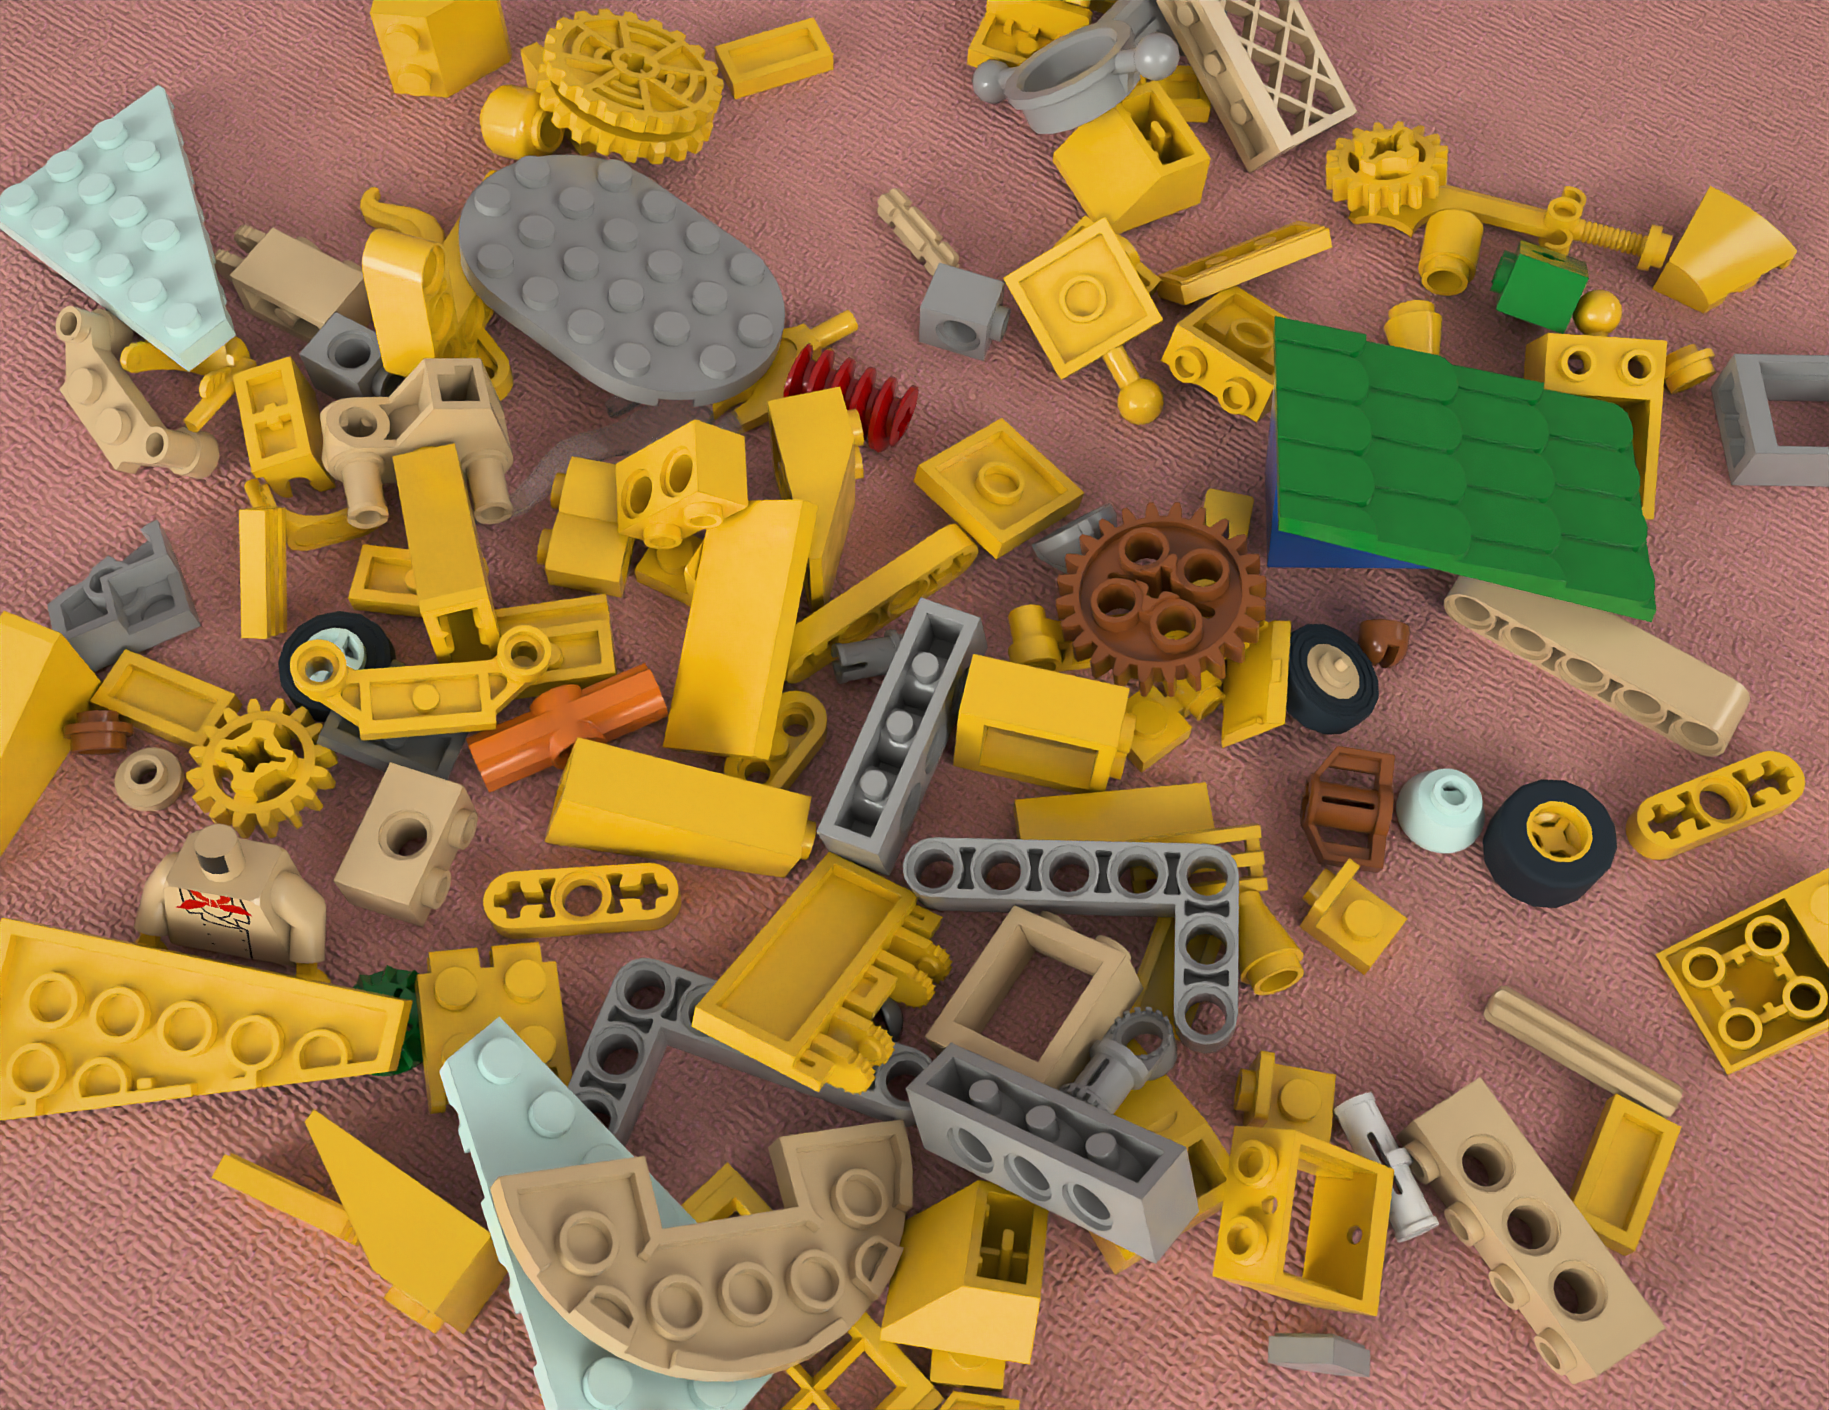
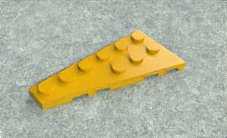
M1 918L0 1121L396 1071L413 1000L16 918Z

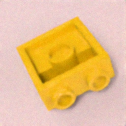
M1235 285L1220 291L1177 323L1161 361L1170 366L1172 374L1179 381L1199 385L1218 397L1221 407L1228 413L1247 416L1257 423L1271 411L1274 387L1275 316L1287 317Z

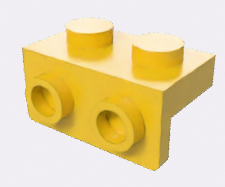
M987 0L986 13L968 48L967 65L978 67V65L990 59L1004 62L1009 68L1020 66L1035 52L1059 37L1081 27L1091 25L1093 13L1090 9L1060 0Z

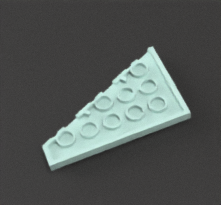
M157 85L111 119L98 123L91 133L66 151L53 155L46 165L21 183L14 184L5 189L0 195V229L190 372L235 337L236 333L231 316L225 306L227 300L224 289L218 280L214 266L216 259L209 234L203 225L205 219L193 188L195 182L188 156L182 147L184 141L175 121L173 113L175 108L165 89Z
M499 1016L445 1061L439 1073L449 1104L455 1108L459 1115L458 1133L464 1152H471L485 1196L481 1206L498 1260L509 1273L510 1285L508 1291L515 1314L522 1313L537 1360L533 1371L545 1409L743 1410L773 1374L731 1382L697 1381L671 1377L644 1369L615 1356L589 1340L569 1324L543 1298L525 1274L509 1246L496 1213L490 1190L499 1176L632 1158L634 1156ZM650 1174L662 1229L697 1223Z

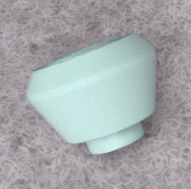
M1437 769L1419 773L1409 779L1398 794L1396 802L1398 822L1404 833L1415 844L1426 850L1443 854L1459 852L1473 844L1483 830L1485 810L1481 792L1477 784L1468 775L1458 770Z

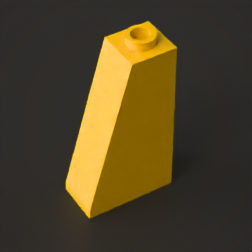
M455 443L438 447H421L410 453L392 456L418 603L438 663L491 660L497 655L501 633L467 486Z
M3 611L0 615V857L71 751L70 739L63 738V726L77 723V713L97 710L90 700L102 684L62 633L7 611Z
M577 737L558 783L544 842L559 846L785 878L800 859H808L815 840L816 822L808 820L811 796Z

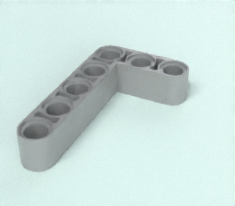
M933 837L917 842L905 855L903 863L904 878L914 895L918 898V901L929 909L938 911L1009 913L1012 907L1016 905L1035 914L1048 911L1053 914L1175 918L1174 1025L1176 1034L1183 1045L1194 1052L1203 1054L1218 1052L1226 1047L1233 1038L1238 1017L1239 873L1237 863L1231 854L1220 846L1196 843ZM944 861L953 865L952 877L945 885L938 888H928L921 884L922 872L931 863ZM1011 863L1021 869L1019 880L1009 889H992L986 884L988 873L998 864ZM1074 864L1087 870L1089 874L1088 881L1077 891H1061L1052 883L1055 873L1065 865ZM1142 866L1153 871L1158 879L1151 890L1146 893L1135 894L1128 892L1119 883L1120 877L1129 868ZM1210 868L1221 873L1226 881V885L1217 894L1205 896L1192 890L1187 880L1196 870ZM1202 934L1213 935L1221 940L1225 946L1226 953L1221 960L1214 964L1205 965L1198 963L1190 957L1186 949L1191 939ZM1199 1002L1213 1003L1222 1010L1226 1022L1214 1034H1199L1192 1030L1186 1022L1185 1015L1189 1008Z
M640 958L624 965L615 976L568 1085V1088L592 1113H604L611 1117L608 1130L626 1147L667 1046L884 1122L902 1119L904 1120L905 1127L917 1125L910 1101H899L894 1098L887 1090V1086L896 1076L906 1074L917 1077L932 1060L928 1055L917 1049L894 1042L893 1048L895 1051L886 1064L882 1063L880 1067L878 1065L872 1067L876 1070L874 1073L876 1078L866 1092H862L861 1095L858 1093L852 1095L851 1092H845L843 1088H836L828 1083H825L822 1089L817 1092L691 1027L695 1006L717 980L656 959ZM653 986L665 991L660 1003L653 1008L641 1010L630 1005L632 997L641 988ZM625 1048L632 1049L638 1053L637 1062L626 1073L615 1075L603 1070L606 1059L616 1050Z

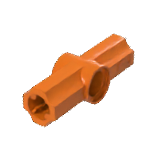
M643 663L584 689L574 684L552 688L542 693L532 702L529 712L496 725V730H484L465 739L490 793L551 766L564 770L577 737L607 744L609 741L659 721L669 715L659 686L651 670L647 667L646 663Z

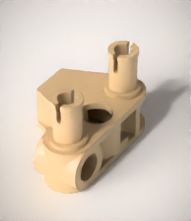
M424 358L389 397L343 398L330 403L322 410L320 414L323 434L321 460L329 474L344 484L348 508L347 518L348 523L352 526L369 529L378 527L388 520L389 513L388 507L385 505L382 483H397L392 456L410 453L421 447H438L455 443L465 481H469L474 507V519L482 524H497L506 521L512 516L513 506L509 499L505 473L514 463L513 453L508 437L503 406L481 358Z

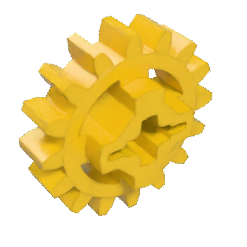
M1397 121L1392 129H1384L1380 122L1374 123L1373 131H1364L1359 128L1352 129V140L1338 138L1336 139V150H1328L1326 153V190H1332V197L1335 202L1348 199V210L1354 211L1363 206L1368 209L1369 215L1375 216L1380 208H1389L1393 215L1400 213L1401 205H1409L1414 209H1419L1422 206V196L1436 199L1439 186H1446L1448 147L1440 145L1439 134L1424 137L1425 126L1419 125L1409 129L1404 127L1403 121Z
M256 698L249 700L247 714L238 716L230 707L223 710L224 718L227 722L226 725L219 729L206 724L202 728L210 740L207 747L195 746L190 748L189 754L201 766L186 772V779L197 791L192 798L204 813L210 812L208 816L215 824L232 825L242 838L248 839L254 832L256 825H260L269 838H275L279 829L278 822L286 819L296 829L302 827L303 822L299 812L305 807L320 812L324 806L317 797L316 792L318 789H333L336 785V781L326 768L338 764V757L333 750L316 744L323 725L321 722L315 724L308 709L303 706L292 713L285 700L281 698L275 700L270 711H264ZM291 738L302 744L304 758H299L295 754L290 744ZM222 777L228 778L232 782L230 787L235 792L234 799L225 794Z

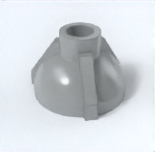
M1111 503L1102 505L1033 543L1032 547L1039 559L1068 574L1065 556L1066 554L1082 555L1079 537L1084 534L1099 540L1101 538L1099 520L1103 518L1117 528V514Z

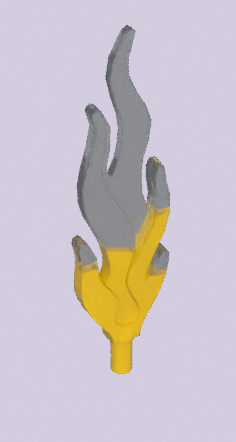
M847 309L811 329L805 323L795 327L783 328L780 347L770 368L755 384L734 397L698 407H693V400L658 399L657 406L645 405L614 424L583 432L560 441L542 458L534 471L516 491L509 495L513 506L512 516L509 519L527 513L551 493L556 473H566L571 456L596 461L627 455V458L694 419L712 425L728 409L740 402L745 403L723 417L716 427L741 435L769 421L767 401L783 398L788 374L801 350L808 343L812 344V359L817 361L822 354L823 348L858 330L855 317ZM616 395L605 402L608 416L611 418L619 417L641 404ZM474 519L475 524H482Z

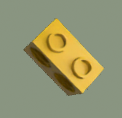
M694 419L616 463L618 533L644 540V544L650 548L670 549L679 546L683 539L703 529L719 526L724 518L748 507L745 436Z

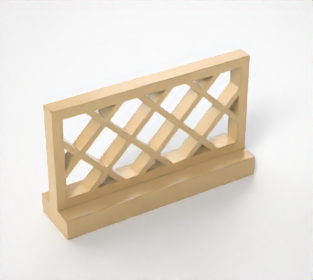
M1156 0L1249 173L1358 113L1298 0H1275L1280 8L1279 18L1260 10L1261 0H1248L1247 3L1242 0ZM1224 10L1244 19L1242 36L1236 34ZM1257 25L1276 34L1273 52L1254 43ZM1288 40L1299 45L1306 57L1304 66L1286 58ZM1251 59L1270 67L1268 85L1263 84ZM1283 74L1302 82L1299 100L1280 92ZM1314 88L1326 94L1335 113L1329 115L1312 107ZM1277 107L1296 116L1293 135L1290 134Z

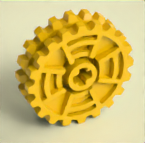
M598 9L597 15H591L585 10L577 11L573 20L563 16L557 20L556 29L550 28L548 30L536 81V92L541 94L539 104L542 110L553 112L551 122L557 128H569L572 131L571 139L579 144L590 142L596 145L597 153L605 156L615 152L621 154L624 161L636 163L637 158L640 157L646 158L654 165L662 164L664 157H670L676 162L683 161L686 158L687 151L697 154L702 150L704 141L708 142L713 129L712 123L715 113H717L720 106L724 85L723 79L716 77L719 69L716 63L704 60L706 51L700 45L688 44L685 41L686 35L679 30L670 32L663 28L661 21L653 18L647 22L639 20L636 13L625 11L623 16L614 15L609 9Z

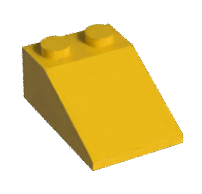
M840 387L767 401L772 467L780 499H804L818 506L803 583L810 614L829 603L855 507V480L864 478L863 462L858 447L864 445L860 416L857 409H846Z
M314 1109L304 1121L373 1271L393 1284L383 1298L434 1334H437L445 1322L464 1334L508 1273L505 1266L498 1260L490 1232Z

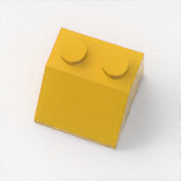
M373 0L370 15L394 93L448 98L511 61L512 50L500 0Z

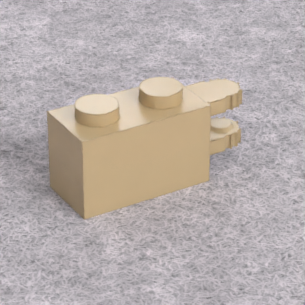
M245 224L241 225L234 232V240L242 250L248 253L244 259L235 254H230L224 249H219L214 254L216 259L215 269L224 278L232 281L246 312L306 343L311 341L335 312L365 327L373 320L362 268L352 261L344 260L341 262L323 253L313 242L299 236L295 239L273 227L265 234Z

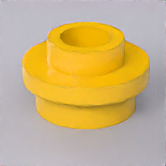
M1690 344L1666 356L1664 384L1666 383L1671 394L1688 390L1716 374V370L1711 362L1716 357L1712 348L1698 351L1695 344Z

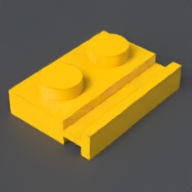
M606 594L495 609L501 637L512 627L530 625L540 629L547 636L551 644V658L547 671L535 683L527 686L515 699L540 696L542 693L561 685L574 684L584 689L617 675L610 609ZM518 656L513 659L519 666H529L534 663L527 656Z

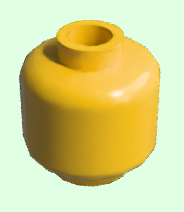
M508 84L498 86L488 96L480 112V126L485 144L494 154L508 159L519 160L525 156L540 157L551 155L560 146L565 128H557L551 122L553 112L542 110L539 104L541 94L537 93L536 89Z

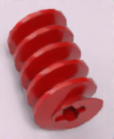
M808 343L801 350L792 365L784 386L783 398L840 387L846 409H857L859 413L864 441L868 438L869 447L877 453L885 451L889 446L891 448L894 447L903 437L910 424L918 400V387L910 386L904 395L899 398L896 396L898 384L896 377H888L880 389L876 388V368L868 367L861 377L856 379L854 378L855 359L848 357L838 370L833 369L835 360L834 350L830 348L825 349L817 361L812 359L813 345Z

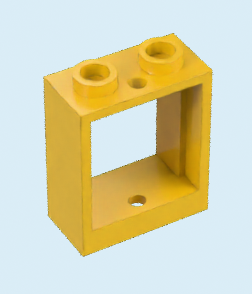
M973 654L958 713L953 766L1075 794L1103 792L1106 789L1109 778L1121 780L1126 756L1130 751L1137 715L1125 712L1130 688Z
M1234 1126L1212 1277L1315 1308L1377 1317L1394 1169L1297 1130ZM1297 1169L1316 1176L1302 1277L1284 1272ZM1274 1198H1276L1277 1209L1272 1213ZM1360 1228L1362 1238L1355 1244L1353 1233L1356 1229Z

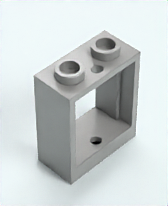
M1734 354L1711 387L1731 485L1829 487V447L1778 446L1768 400L1829 401V355Z

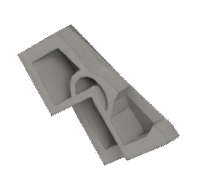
M158 520L148 523L140 529L147 541L123 561H116L108 555L92 568L85 580L77 585L68 587L47 604L52 630L62 633L93 672L116 663L125 649L139 653L201 626L178 560L166 532Z

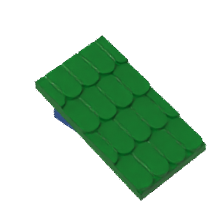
M1275 316L1273 328L1274 387L1265 466L1267 567L1437 569L1652 622L1657 611L1654 595L1655 577L1649 561L1646 540L1648 527L1642 513L1639 492L1640 475L1635 465L1632 444L1633 427L1628 412L1612 402L1544 389L1543 382L1453 365L1446 358L1439 355L1366 341L1367 334Z

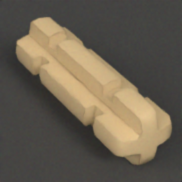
M893 188L887 194H882L877 200L879 205L877 209L878 214L888 226L895 227L893 232L920 262L927 261L923 266L932 277L939 263L959 268V255L946 241L940 243L943 239L942 235L917 207H910L913 202L902 190Z

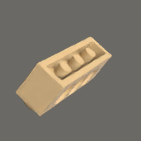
M1481 1077L1413 1120L1396 1136L1402 1144V1148H1406L1414 1160L1413 1164L1409 1166L1414 1177L1423 1184H1430L1446 1206L1444 1215L1451 1230L1465 1245L1476 1248L1491 1269L1489 1280L1495 1292L1511 1309L1520 1310L1537 1334L1534 1337V1342L1544 1361L1557 1374L1566 1375L1572 1385L1598 1377L1666 1328ZM1463 1155L1472 1156L1485 1166L1488 1173L1487 1186L1478 1185L1468 1178L1462 1165ZM1509 1216L1517 1217L1527 1224L1533 1238L1531 1249L1521 1247L1511 1238L1507 1227ZM1556 1278L1566 1281L1574 1289L1578 1298V1308L1575 1314L1565 1310L1556 1300L1554 1295V1282Z

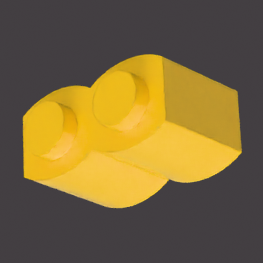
M571 456L566 473L557 472L553 481L550 504L551 508L558 509V514L553 529L543 528L537 550V564L545 566L549 585L622 598L630 569L635 538L618 533L616 464Z

